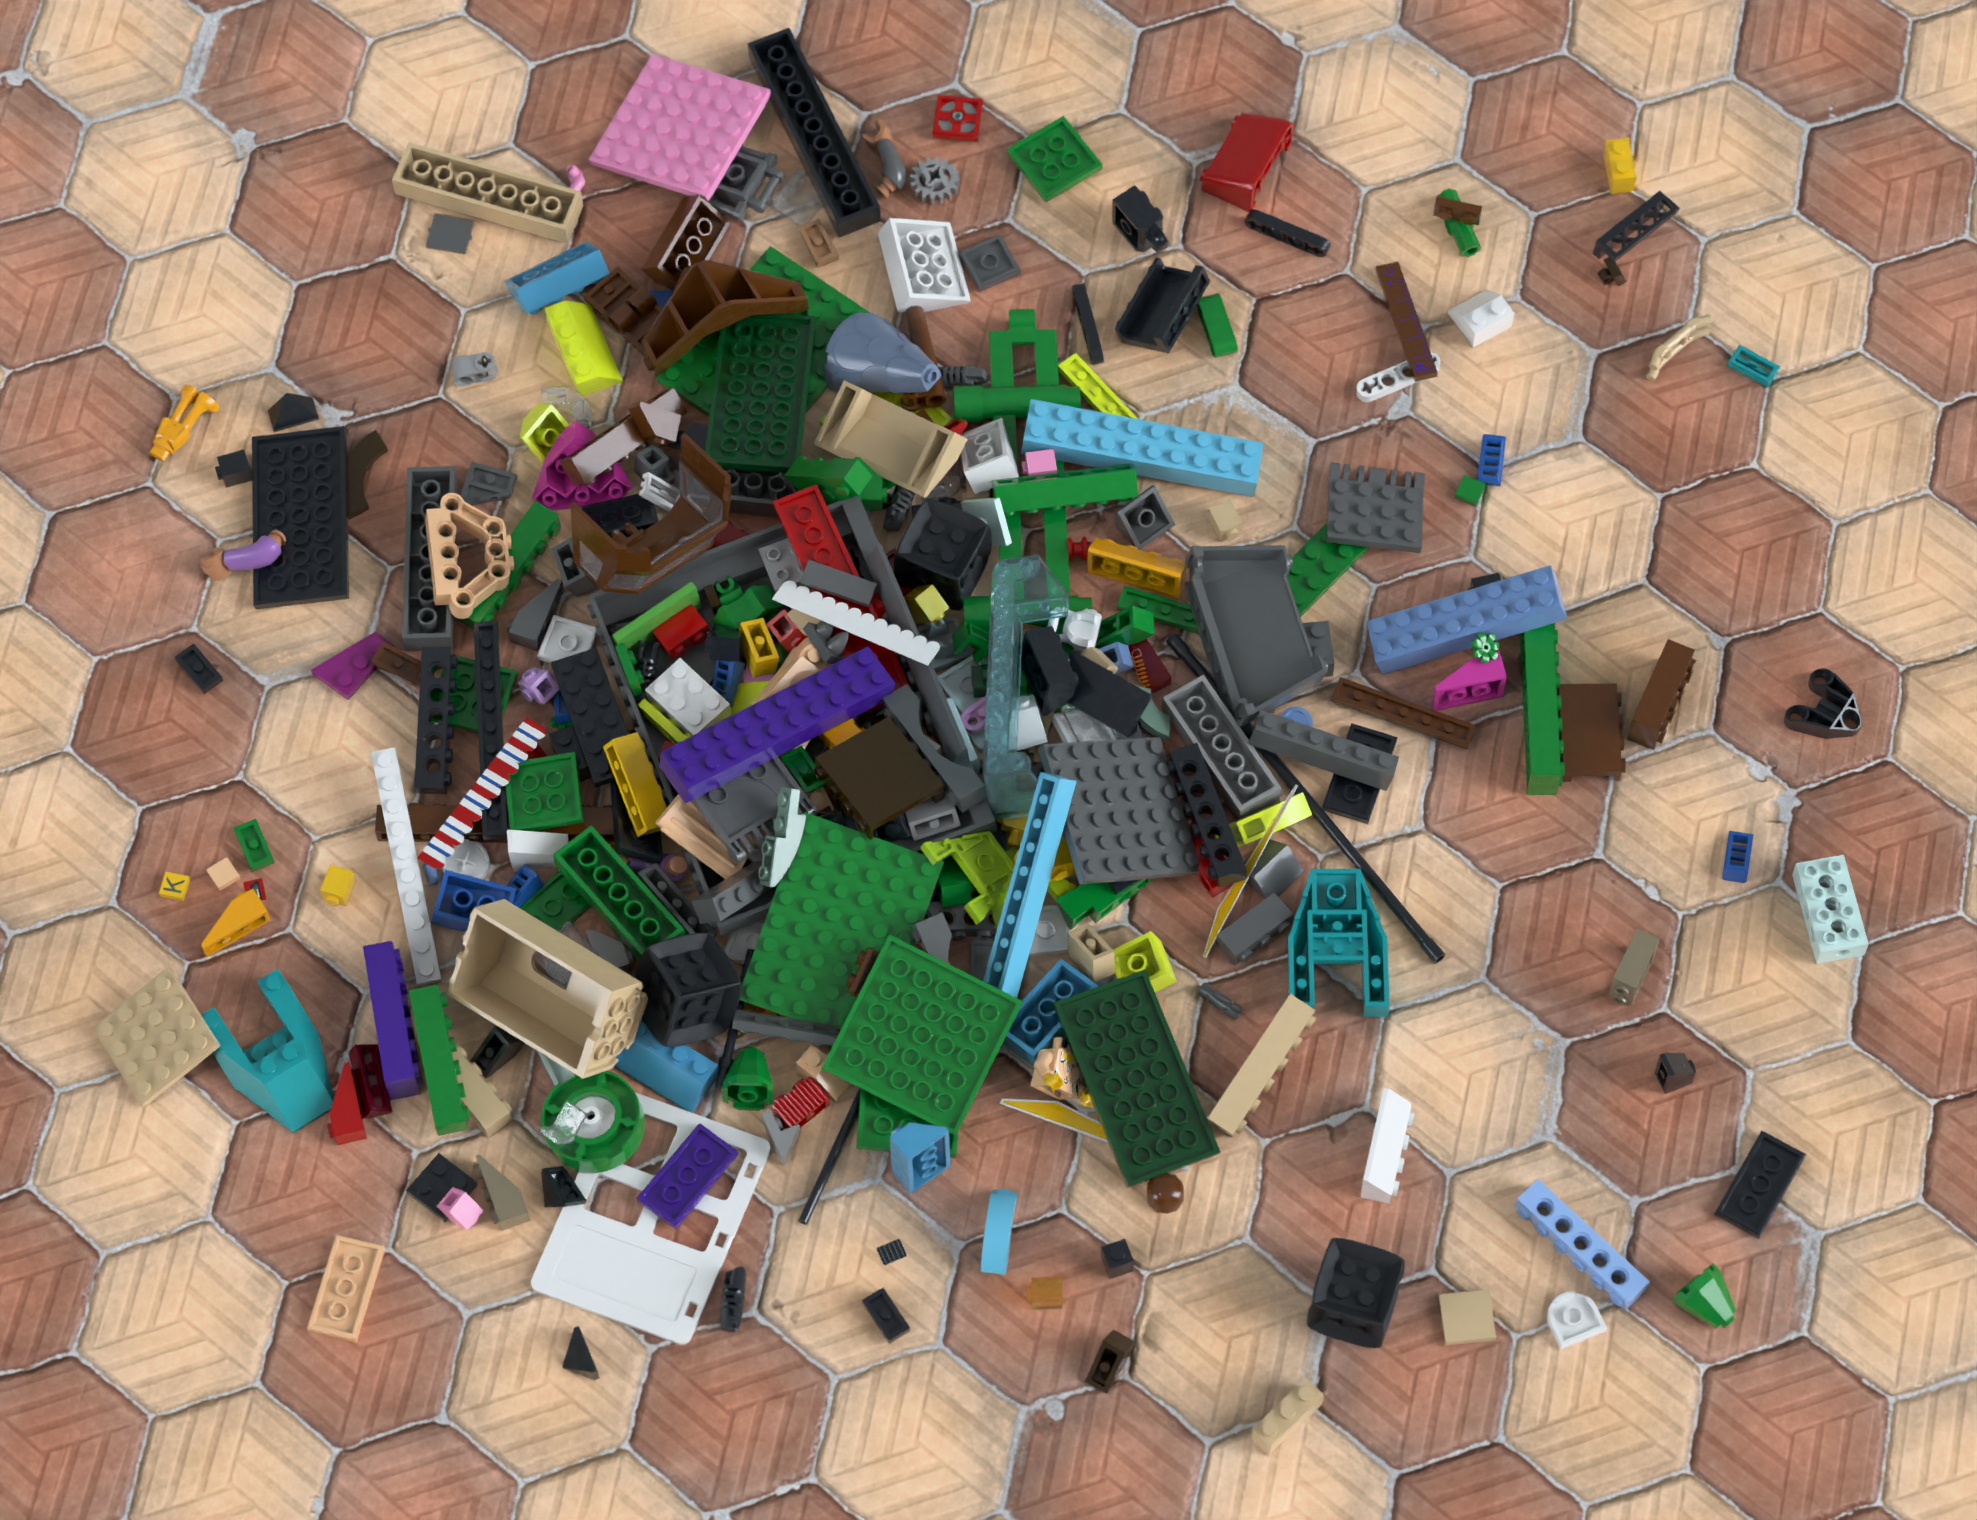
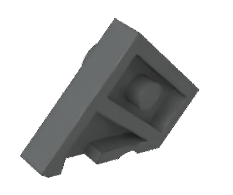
M471 462L460 496L464 502L470 505L510 499L518 476L515 473Z

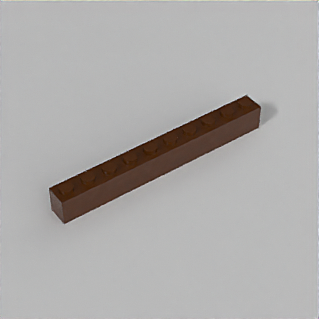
M409 803L407 807L414 842H430L459 804L456 806H446L443 803H434L433 805ZM377 805L376 837L378 841H388L382 806ZM507 805V823H508V830H510V826H509V815H508V805ZM582 805L584 823L534 832L568 834L570 842L592 825L608 844L615 842L612 805H604L603 807ZM482 817L480 820L472 822L473 829L469 833H462L464 839H469V841L508 843L507 838L484 840Z

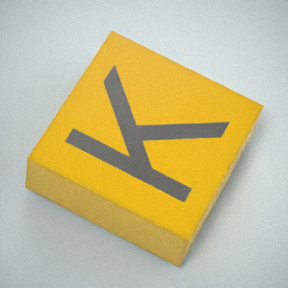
M165 872L159 891L160 897L184 901L190 877Z

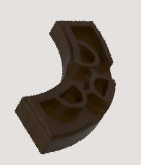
M376 430L365 436L347 457L349 520L369 509L364 496V478L372 464L380 456L388 452L387 446Z

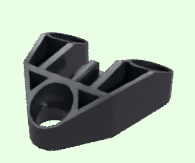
M1825 668L1813 671L1808 681L1809 689L1822 697L1817 707L1810 708L1804 705H1793L1786 711L1784 717V724L1788 729L1824 739L1852 737L1859 732L1861 726V716L1854 692L1835 673ZM1821 677L1825 679L1826 683L1821 685L1815 684L1813 679ZM1793 713L1799 714L1802 720L1792 721L1789 719V715ZM1847 719L1853 720L1856 723V727L1849 729L1843 721Z

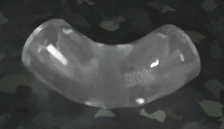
M567 386L541 388L543 404H552L555 409L566 411L569 414L570 424L575 420L588 429L594 425L593 412L589 402L579 391Z
M961 454L926 498L921 496L922 503L926 499L938 501L958 493L966 477Z

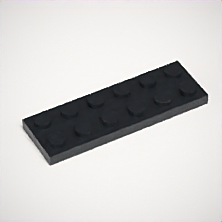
M597 648L550 662L595 788L616 781L603 746L612 739L628 735Z

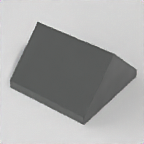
M1154 485L1118 509L1115 515V527L1138 550H1141L1175 525Z
M1269 839L1246 883L1264 899L1274 892L1277 896H1280L1304 873V869L1287 844Z

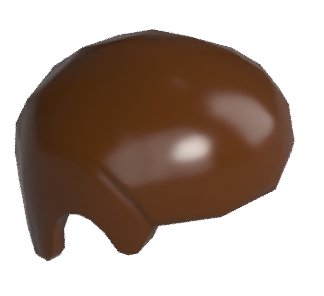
M1164 1173L1150 1179L1147 1184L1149 1206L1159 1213L1168 1214L1177 1211L1184 1202V1186L1182 1181L1175 1174Z

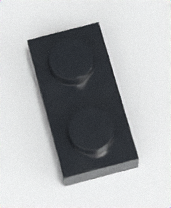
M194 643L174 657L179 666L203 694L223 681L222 676Z
M884 1287L862 1300L863 1306L889 1344L910 1332L909 1325Z

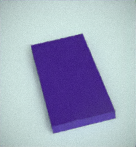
M699 1123L636 1199L667 1224L677 1229L736 1159L739 1151Z

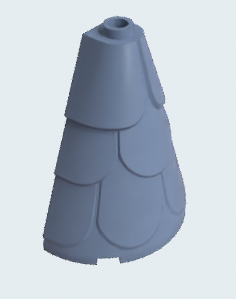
M859 312L845 319L832 334L825 351L828 352L827 363H824V377L828 389L835 392L839 391L844 380L867 392H928L942 376L938 367L917 345L913 344L903 333L899 332L887 319L871 312Z

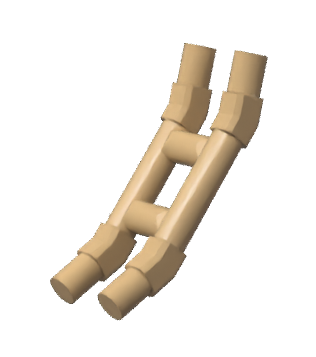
M1710 314L1690 319L1679 331L1655 349L1649 364L1650 370L1646 376L1649 381H1655L1665 363L1687 344L1710 334L1708 327L1704 326L1712 323Z

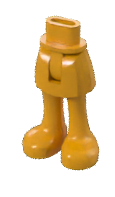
M185 384L181 388L180 393L182 397L177 408L170 418L164 417L162 419L155 439L152 442L154 446L149 453L162 462H165L169 455L173 456L174 452L182 447L191 437L189 432L202 413L206 411L214 414L220 408L217 402L204 392L199 393L191 385ZM191 404H194L190 412L187 414V416L180 424L179 422L183 417L184 413L186 412V410L188 409V407Z

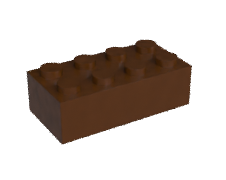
M1667 640L1633 715L1627 740L1652 750L1655 749L1658 742L1662 744L1667 733L1668 724H1671L1676 713L1677 704H1680L1683 698L1685 686L1689 684L1693 675V669L1697 661L1693 659L1694 649L1672 640Z

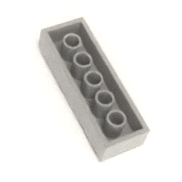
M1204 675L1163 697L1162 711L1171 716L1170 722L1186 746L1198 743L1214 787L1237 820L1258 812V810L1280 800L1281 786L1255 748L1248 744V738Z

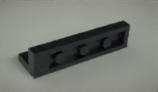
M1658 191L1597 239L1592 254L1598 259L1606 254L1616 262L1678 213L1680 207L1664 193ZM1664 205L1670 209L1667 213L1660 212ZM1653 218L1652 225H1643L1648 220ZM1637 230V233H1638V236H1637V237H1635V238H1630V237H1628V236L1631 235L1634 231ZM1619 243L1622 244V248L1618 252L1612 250Z

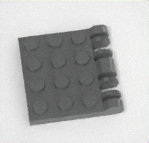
M1330 462L1326 542L1420 553L1422 549L1425 474L1414 472L1413 487H1410L1411 472L1406 471L1403 475V486H1396V470H1390L1389 485L1385 484L1386 469L1369 467L1367 482H1363L1364 466H1358L1356 471L1357 480L1354 481L1349 480L1350 464L1343 465L1342 479H1339L1340 463Z
M778 757L691 801L726 847L729 856L736 864L745 860L746 855L751 856L754 854V849L746 836L750 834L752 840L760 849L765 841V835L775 836L774 820L777 817V796L780 793L781 787L800 790L797 814L803 815L806 812L814 816L817 815V810Z

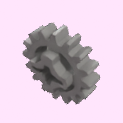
M938 156L935 157L934 161L927 157L926 163L919 161L918 168H912V175H910L911 191H915L916 198L922 196L923 203L931 200V205H934L935 200H939L940 204H943L944 198L951 200V193L957 194V187L960 186L959 171L955 170L953 163L948 165L946 158L940 162Z

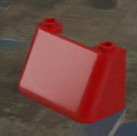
M1241 113L1240 116L1236 115L1231 124V131L1209 168H1204L1201 173V191L1248 212L1256 205V201L1253 200L1254 196L1258 192L1260 193L1262 182L1279 153L1282 154L1284 150L1287 151L1292 143L1293 122L1247 113Z

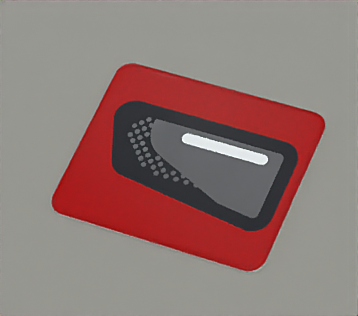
M262 878L243 883L245 891L254 889L261 901L266 900Z

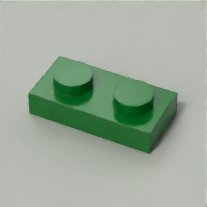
M624 643L615 646L634 697L642 694L643 691L640 684H643L644 680L640 670H634L633 665L637 662L633 651H627Z
M256 819L234 827L235 834L252 872L275 863Z

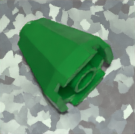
M748 1047L738 1053L723 1081V1102L728 1104L731 1101L733 1102V1107L737 1110L760 1111L764 1109V1104L767 1102L768 1106L773 1104V1082L765 1055L758 1048Z
M1713 1263L1706 1267L1702 1274L1696 1275L1681 1288L1672 1299L1679 1307L1715 1329L1720 1325L1725 1328L1735 1320L1733 1314L1736 1312V1308L1721 1271Z

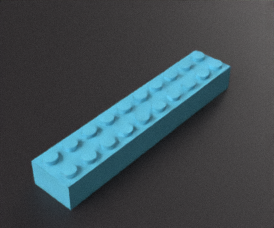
M1031 399L1021 454L1054 449L1055 460L1096 468L1133 464L1139 476L1253 497L1257 486L1264 443Z

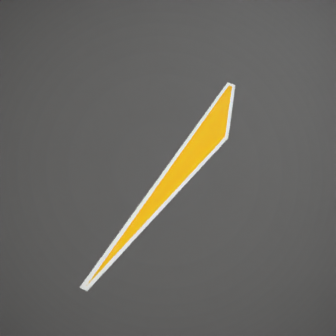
M1295 784L1246 862V879L1233 883L1219 905L1203 957L1206 958L1212 948L1217 934L1220 933L1298 785Z
M1002 1098L999 1103L1109 1143L1099 1121L1059 1101ZM1187 1166V1167H1184V1168H1181V1169H1182V1170H1185V1171H1188V1170L1190 1169V1167Z

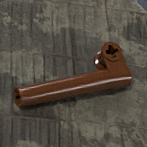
M920 306L909 307L905 315L911 342L917 345L938 367L924 310ZM941 377L928 392L900 393L902 396L901 406L909 412L926 408H937L946 402Z

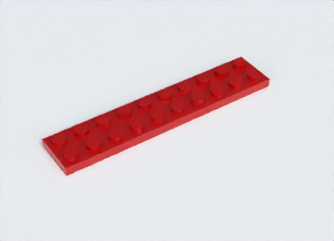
M817 484L773 501L775 512L803 573L808 560H812L859 577ZM811 588L812 592H820L823 598L832 597L835 600V605L843 602L848 605V610L858 608L861 611V616L869 613L874 616V621L879 619L871 602L869 607H865ZM834 626L832 636L846 631ZM849 632L847 644L842 652L845 658L869 647L895 682L893 692L906 684L910 687L894 651ZM884 703L867 710V713L883 708Z

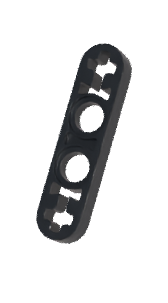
M1256 209L1249 210L1244 220V223L1250 229L1318 257H1325L1331 246V243L1320 235Z
M1085 284L1072 285L1073 298L1091 364L1104 363L1103 351Z

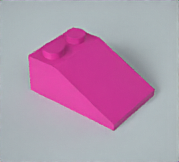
M1497 651L1498 658L1496 660L1489 659L1488 663H1481L1480 657L1472 658L1435 686L1432 710L1438 711L1502 698L1507 676L1500 651Z

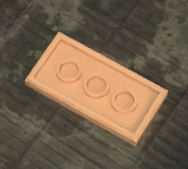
M339 1235L335 1236L307 1326L309 1332L357 1343L384 1255V1246Z

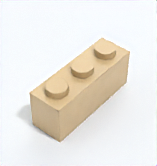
M1305 1377L1252 1429L1251 1440L1270 1456L1323 1404L1324 1394Z

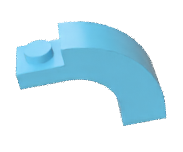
M993 1189L990 1195L980 1272L1006 1275L1018 1192L1008 1189Z

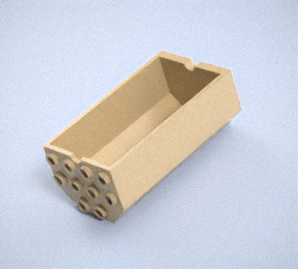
M505 899L474 907L470 914L468 929L463 936L462 945L465 946V950L461 951L456 957V966L453 975L449 979L447 995L582 1079L612 1069L618 1062L616 1056L623 1049L628 1050L634 1043L648 1001L647 995L641 990L643 988L642 983ZM537 952L572 972L567 988L537 970L534 963V957Z

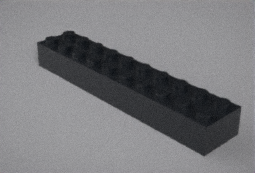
M790 28L747 43L749 59L763 87L770 89L772 95L769 99L838 237L840 238L881 222L880 206Z

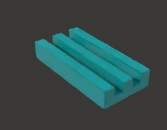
M1741 345L1738 346L1727 364L1728 367L1767 388L1781 367ZM1739 354L1743 355L1744 357H1746V358H1748V359H1750V360H1752V361H1748V360H1746V359L1740 357ZM1759 365L1771 370L1772 372L1770 373L1769 371L1759 367Z

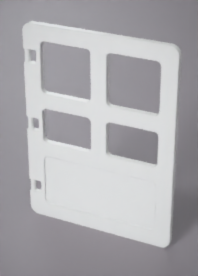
M636 1093L645 1116L677 1127V1132L661 1168L699 1123L733 1148L747 1153L728 1199L721 1200L706 1194L693 1209L718 1219L707 1249L701 1252L654 1235L653 1231L659 1217L646 1207L643 1208L637 1224L629 1226L585 1210V1204L563 1207L533 1274L531 1285L535 1292L670 1342L685 1345L693 1336L703 1308L707 1303L729 1247L753 1195L757 1181L770 1155L771 1146L764 1138ZM621 1164L614 1169L600 1173L578 1172L574 1182L587 1200L595 1179L599 1176L643 1191L655 1175ZM749 1165L757 1167L752 1179L745 1177ZM719 1234L727 1236L723 1248L715 1245ZM690 1303L697 1305L693 1318L685 1315Z

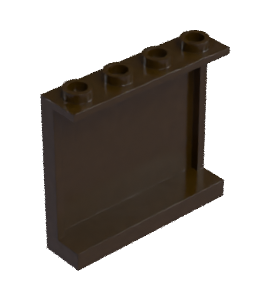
M890 717L815 757L814 773L817 779L824 781L830 795L834 799L837 798L844 813L854 819L859 832L865 833L869 840L873 839L874 829L929 798H932L935 803L944 799V784Z

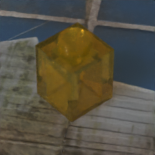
M1062 1276L1031 1277V1286H1026L1027 1301H1032V1310L1063 1309Z

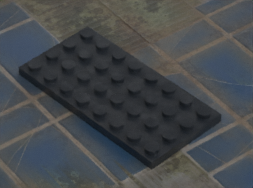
M345 426L252 437L253 543L261 536L270 535L275 529L281 531L286 537V542L280 548L281 554L272 564L253 569V606L255 609L349 599L347 434Z

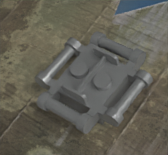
M742 144L711 196L709 203L718 212L733 216V219L738 221L744 219L748 207L758 213H764L767 208V201L778 183H781L785 177L782 171L773 168L777 163V155L744 147ZM769 177L770 180L759 199L754 198L764 179ZM714 196L719 197L720 201L723 203L714 201L712 199Z

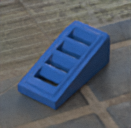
M1483 434L1477 480L1486 483V485L1501 486L1506 444L1505 436ZM1485 453L1499 455V457L1486 456ZM1484 463L1498 464V467L1484 465ZM1483 472L1497 473V476L1483 475Z
M716 660L712 688L720 695H725V700L732 708L745 663Z
M1729 831L1722 875L1723 880L1739 883L1747 882L1754 834ZM1732 842L1744 843L1747 846L1732 844Z
M525 864L507 884V886L517 888L513 905L519 908L544 886L538 874Z

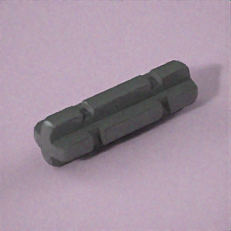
M1203 983L1198 989L1200 997L1208 999L1209 1003L1222 1012H1227V1015L1232 1019H1237L1242 1013L1241 1006L1237 1003H1231V999L1218 990H1212L1213 987L1207 983Z

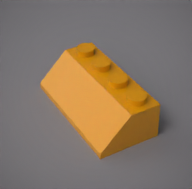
M1096 538L1088 549L1087 573L1179 599L1187 576L1185 563L1180 559L1165 558L1156 552H1144L1131 545L1117 544L1110 539Z

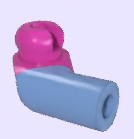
M423 863V871L428 885L439 883L440 879L437 870Z

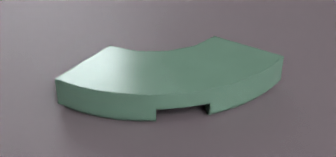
M1137 686V687H1139L1140 689H1142V690L1146 691L1147 693L1151 694L1150 689L1144 688V687H1141V686ZM1151 698L1139 721L1141 726L1148 732L1166 740L1169 737L1171 716L1162 712Z

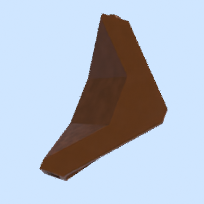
M704 259L684 268L671 297L641 340L646 356L644 363L648 371L653 370L657 378L659 374L666 372L703 337L751 315L801 313L809 309L808 299L798 280H788Z

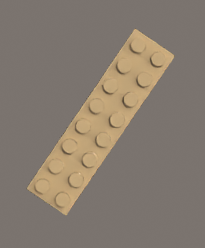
M410 142L407 144L392 179L396 195L567 244L583 208L581 191Z

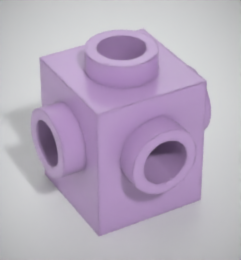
M531 668L523 674L522 679L517 683L522 689L521 694L527 701L543 705L559 690L558 684L554 681V676L547 669Z

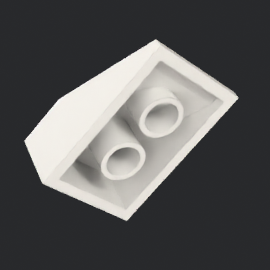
M1002 418L961 434V436L967 439L961 451L963 470L975 494L989 491L992 488V480L1019 477L1016 460Z

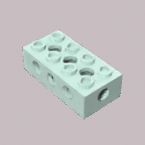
M1844 855L1796 863L1792 876L1816 964L1865 955L1869 943Z

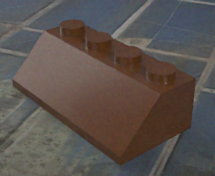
M700 194L683 197L641 270L656 284L674 290L684 268L704 259L710 260L731 223Z

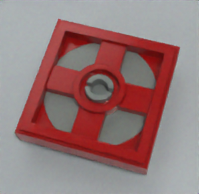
M938 95L932 138L978 142L983 99Z

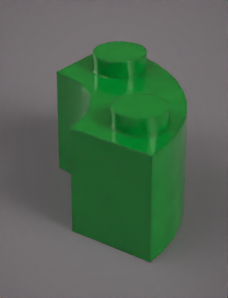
M768 584L754 585L748 588L745 594L738 600L721 606L711 623H718L739 631L740 623L764 618L765 623H767L781 609L782 604L772 600L775 594Z

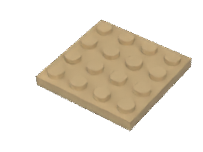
M168 967L93 1027L96 1035L140 1105L145 1107L221 1046L173 970Z

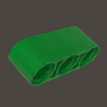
M1220 293L1201 297L1196 306L1213 357L1217 358L1237 353L1236 339Z

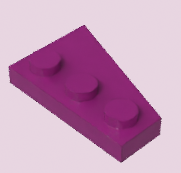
M374 632L313 668L311 673L349 700L378 668L371 664V661L382 641L393 647L394 644L377 632Z

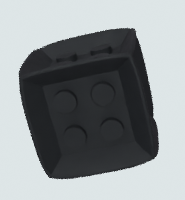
M926 499L919 506L910 521L894 558V575L898 584L903 588L911 587L910 591L917 586L933 584L949 606L948 609L961 610L963 608V597L972 595L987 565L992 549L991 529L988 524L972 514L940 501Z
M708 933L683 935L650 945L642 953L634 976L635 979L642 983L643 988L641 990L648 997L642 1019L654 1037L664 1046H682L716 1037L724 1033L733 1021L741 995V980L736 968L723 948Z
M1332 1238L1324 1254L1315 1283L1312 1304L1307 1314V1326L1320 1334L1367 1348H1380L1386 1336L1397 1300L1399 1283L1402 1280L1405 1269L1404 1259L1392 1252L1344 1238Z

